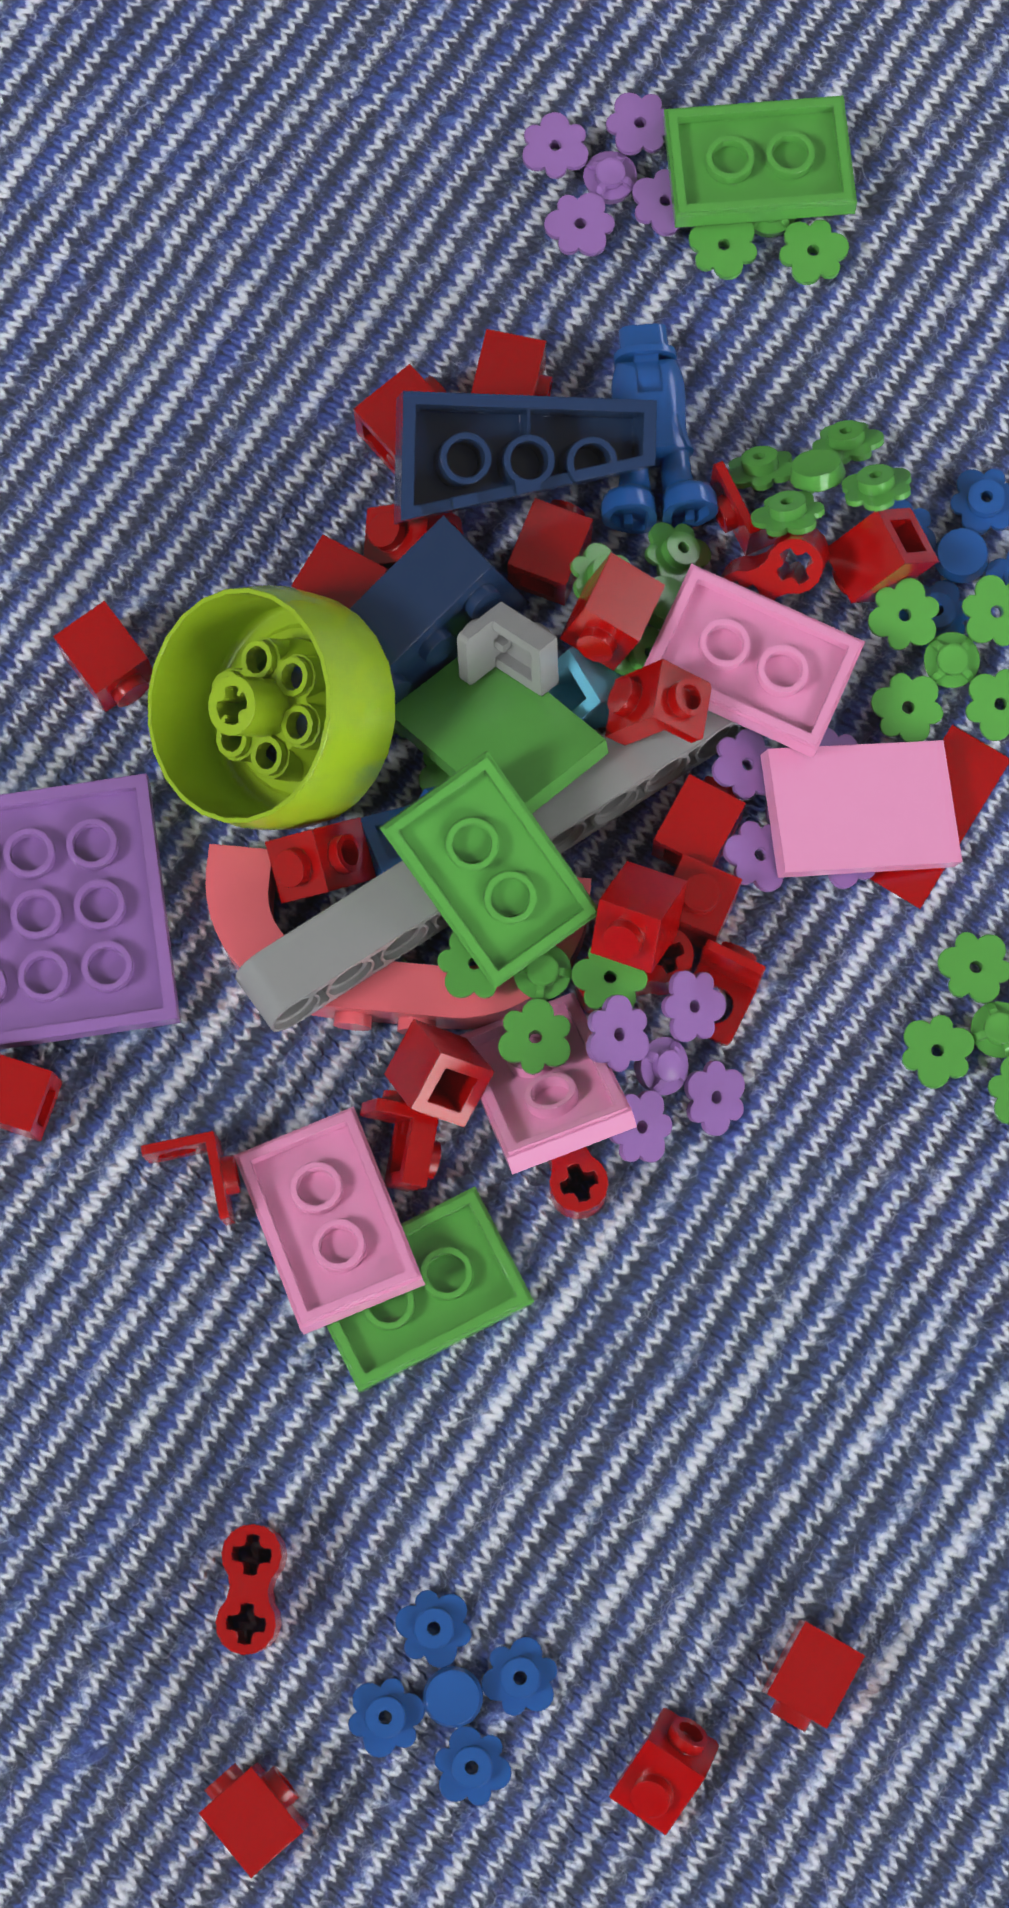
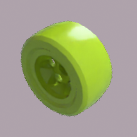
M263 585L231 588L201 599L179 618L165 637L153 665L148 690L149 733L154 755L167 782L182 801L201 815L248 829H298L314 826L339 817L358 803L376 781L389 753L395 725V689L389 662L376 635L359 615L338 601L287 586ZM299 666L303 674L302 682L295 689L291 682V675L294 668ZM301 714L306 716L308 723L307 731L302 737L298 735L296 730V722ZM270 745H273L277 752L275 763L266 756V751Z

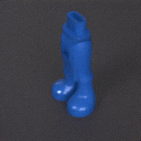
M640 324L622 327L619 330L620 349L615 352L613 357L612 399L657 400L655 465L651 467H661L662 522L668 523L674 528L678 524H686L691 528L702 525L717 515V495L714 488L708 482L694 480L691 471L690 457L693 455L694 449L687 435L685 384L677 363L676 349L672 345H668L667 327L663 324ZM650 467L641 471L619 475L618 486L610 489L603 496L601 518L605 526L625 533L644 534L649 532L656 524V503L651 491Z

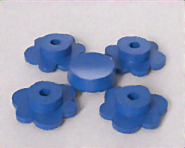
M969 469L959 475L956 482L958 493L951 498L950 509L956 515H962L961 523L963 528L948 532L937 543L934 532L928 528L931 523V515L927 510L922 508L913 510L912 505L906 499L895 500L893 506L889 508L912 509L939 560L935 567L941 576L947 579L937 581L931 588L923 585L925 597L935 598L939 603V611L942 614L932 618L936 625L935 637L946 632L965 634L963 623L970 617H967L962 611L961 605L963 601L959 600L960 592L953 582L968 583L974 581L985 571V576L995 575L1000 577L1005 585L1009 584V552L1006 559L998 558L988 564L989 554L987 545L980 536L986 533L990 527L996 531H1003L1009 526V483H1005V475L999 469H990L985 474L975 469ZM981 497H988L990 501L985 502ZM900 611L899 618L902 621L908 620V614L905 611Z
M424 1590L417 1595L415 1600L416 1606H405L398 1612L395 1625L399 1634L407 1638L404 1650L408 1657L420 1659L425 1656L429 1664L441 1669L428 1679L423 1692V1701L416 1694L404 1693V1685L396 1678L385 1680L381 1687L375 1683L360 1685L355 1690L352 1698L353 1706L357 1712L349 1719V1730L355 1736H364L363 1744L370 1755L378 1758L385 1757L394 1750L396 1745L400 1748H408L413 1745L416 1740V1730L413 1726L420 1723L426 1710L430 1718L437 1724L447 1728H457L450 1737L449 1747L440 1749L435 1756V1765L438 1770L443 1772L439 1780L441 1794L447 1800L453 1802L462 1801L468 1797L472 1804L482 1806L490 1800L491 1790H500L509 1783L512 1774L511 1766L505 1758L500 1756L502 1742L497 1736L486 1735L481 1738L476 1729L465 1725L472 1722L480 1712L483 1703V1692L491 1700L502 1701L504 1711L511 1716L521 1714L525 1707L532 1711L545 1710L553 1701L554 1691L549 1682L557 1675V1665L550 1658H542V1648L535 1639L521 1637L512 1644L510 1649L499 1646L491 1652L490 1663L493 1668L484 1674L480 1684L475 1675L467 1669L449 1666L456 1658L457 1647L465 1646L471 1639V1629L467 1624L463 1623L467 1615L465 1601L455 1594H446L439 1598L435 1592ZM431 1622H437L440 1625V1632L436 1635L428 1631V1625ZM518 1671L524 1672L527 1676L523 1684H518L514 1681V1674ZM382 1711L390 1712L392 1715L391 1722L383 1723L379 1717ZM475 1761L478 1764L477 1772L469 1773L465 1767L466 1763Z

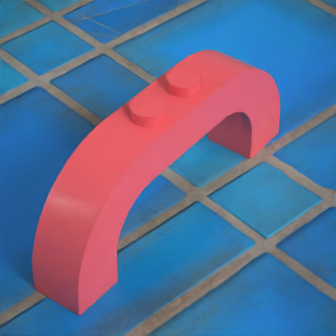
M209 844L205 885L210 918L229 959L236 969L239 970L249 958L284 936L278 928L274 917L276 882L267 849ZM577 877L590 895L592 878ZM587 923L556 945L569 958L571 968L581 950ZM394 961L311 1015L334 1018L333 1026L353 1031H369L372 1029V1022L398 1024L397 1032L406 1034L413 1019L442 1029L469 1030L504 1019L505 1015L510 1011L522 1012L524 1005L533 998L528 997L518 988L514 976L498 986L495 994L490 998H480L475 992L466 998H456L447 991L445 986L447 973L443 972L438 965ZM478 965L469 966L471 969L479 968Z

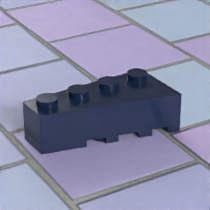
M403 391L396 398L394 525L641 471L655 465L657 400Z
M443 515L350 610L361 617L376 635L390 666L396 705L458 657L457 636L470 621L480 618L500 602H503L517 612L530 602ZM299 666L294 668L291 675V682L295 689L302 682L303 674ZM303 714L299 716L296 722V730L300 737L304 736L308 725L306 716Z

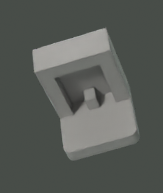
M503 602L498 603L480 618L470 621L457 636L459 677L470 685L494 667L500 669L541 697L559 683L557 637L543 624L529 620Z

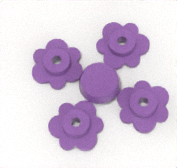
M634 93L621 94L614 104L615 113L611 114L606 120V129L610 134L616 136L615 144L620 152L604 151L594 155L589 161L588 149L583 144L586 139L585 129L578 124L570 125L568 119L563 114L557 112L549 113L542 118L540 126L531 125L526 128L524 141L527 146L523 150V163L528 169L532 171L545 170L550 178L559 179L565 175L567 169L576 171L585 166L583 178L589 193L581 195L578 200L572 195L562 196L558 200L557 210L552 211L545 218V232L550 238L558 240L559 250L563 254L573 255L578 250L586 256L601 254L606 247V235L612 233L615 226L614 218L610 214L605 213V204L620 203L631 192L634 201L638 204L635 209V218L639 223H651L653 230L661 236L674 235L680 229L674 227L668 169L659 170L655 174L654 179L646 177L637 181L636 167L631 159L626 156L636 155L642 149L648 153H657L661 150L663 138H665L663 124L664 109H662V101L657 95L648 94L641 99V97Z
M827 728L820 746L854 745L857 742L849 734H843L838 737L835 731ZM750 729L740 731L735 738L725 737L721 739L716 746L719 758L712 766L714 780L721 786L732 787L734 795L741 800L751 798L754 793L766 796L760 755L772 747H765L762 735ZM766 804L765 813L768 824L761 828L754 821L743 823L739 827L738 835L731 836L724 843L723 855L729 864L735 866L733 874L742 879L741 885H749L753 882L759 890L773 892L781 886L783 878H778L768 806ZM875 872L828 875V878L835 887L847 889L853 886L858 879L867 880L871 878Z
M677 971L671 976L669 981L670 995L663 999L661 1009L665 1017L671 1018L669 1028L673 1038L660 1037L649 1041L647 1035L643 1032L647 1025L646 1014L641 1009H632L630 1001L623 995L609 996L603 1003L602 1010H595L588 1017V1028L592 1032L586 1043V1051L589 1058L596 1063H607L608 1067L615 1072L626 1070L630 1061H635L634 1070L636 1078L647 1089L638 1096L635 1094H624L632 1109L637 1127L609 1138L613 1143L620 1144L619 1155L624 1161L634 1162L640 1159L644 1162L653 1163L663 1156L665 1151L663 1137L671 1133L672 1120L668 1115L663 1114L664 1101L661 1095L675 1093L683 1084L685 1094L690 1100L686 1109L687 1117L692 1122L701 1123L702 1129L708 1135L720 1136L724 1134L729 1127L730 1120H738L743 1114L744 1106L739 1098L744 1092L745 1081L739 1071L735 1069L725 1070L724 1065L720 1061H709L704 1066L703 1071H694L687 1076L688 1057L685 1049L679 1042H690L695 1037L699 1039L710 1038L715 1031L714 1021L719 1020L724 1015L726 1009V1001L723 994L713 989V977L707 972H699L694 975L690 971Z

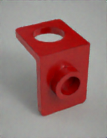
M720 461L713 464L710 485L714 488L717 495L718 513L715 517L721 529L725 533L733 530L745 556L774 544L777 537H771L767 534L766 529H759L752 525L751 515L724 462Z
M708 939L694 975L699 972L709 973L713 977L714 988L726 992L732 1001L730 1016L723 1022L714 1023L715 1031L708 1038L722 1046H728L731 1044L760 985L766 967L756 962L757 957L753 953L739 945L726 941L719 944Z
M214 1131L140 1146L142 1157L150 1164L208 1153L220 1220L226 1226L236 1224L231 1195L241 1193L238 1167L234 1155L223 1156L221 1140Z

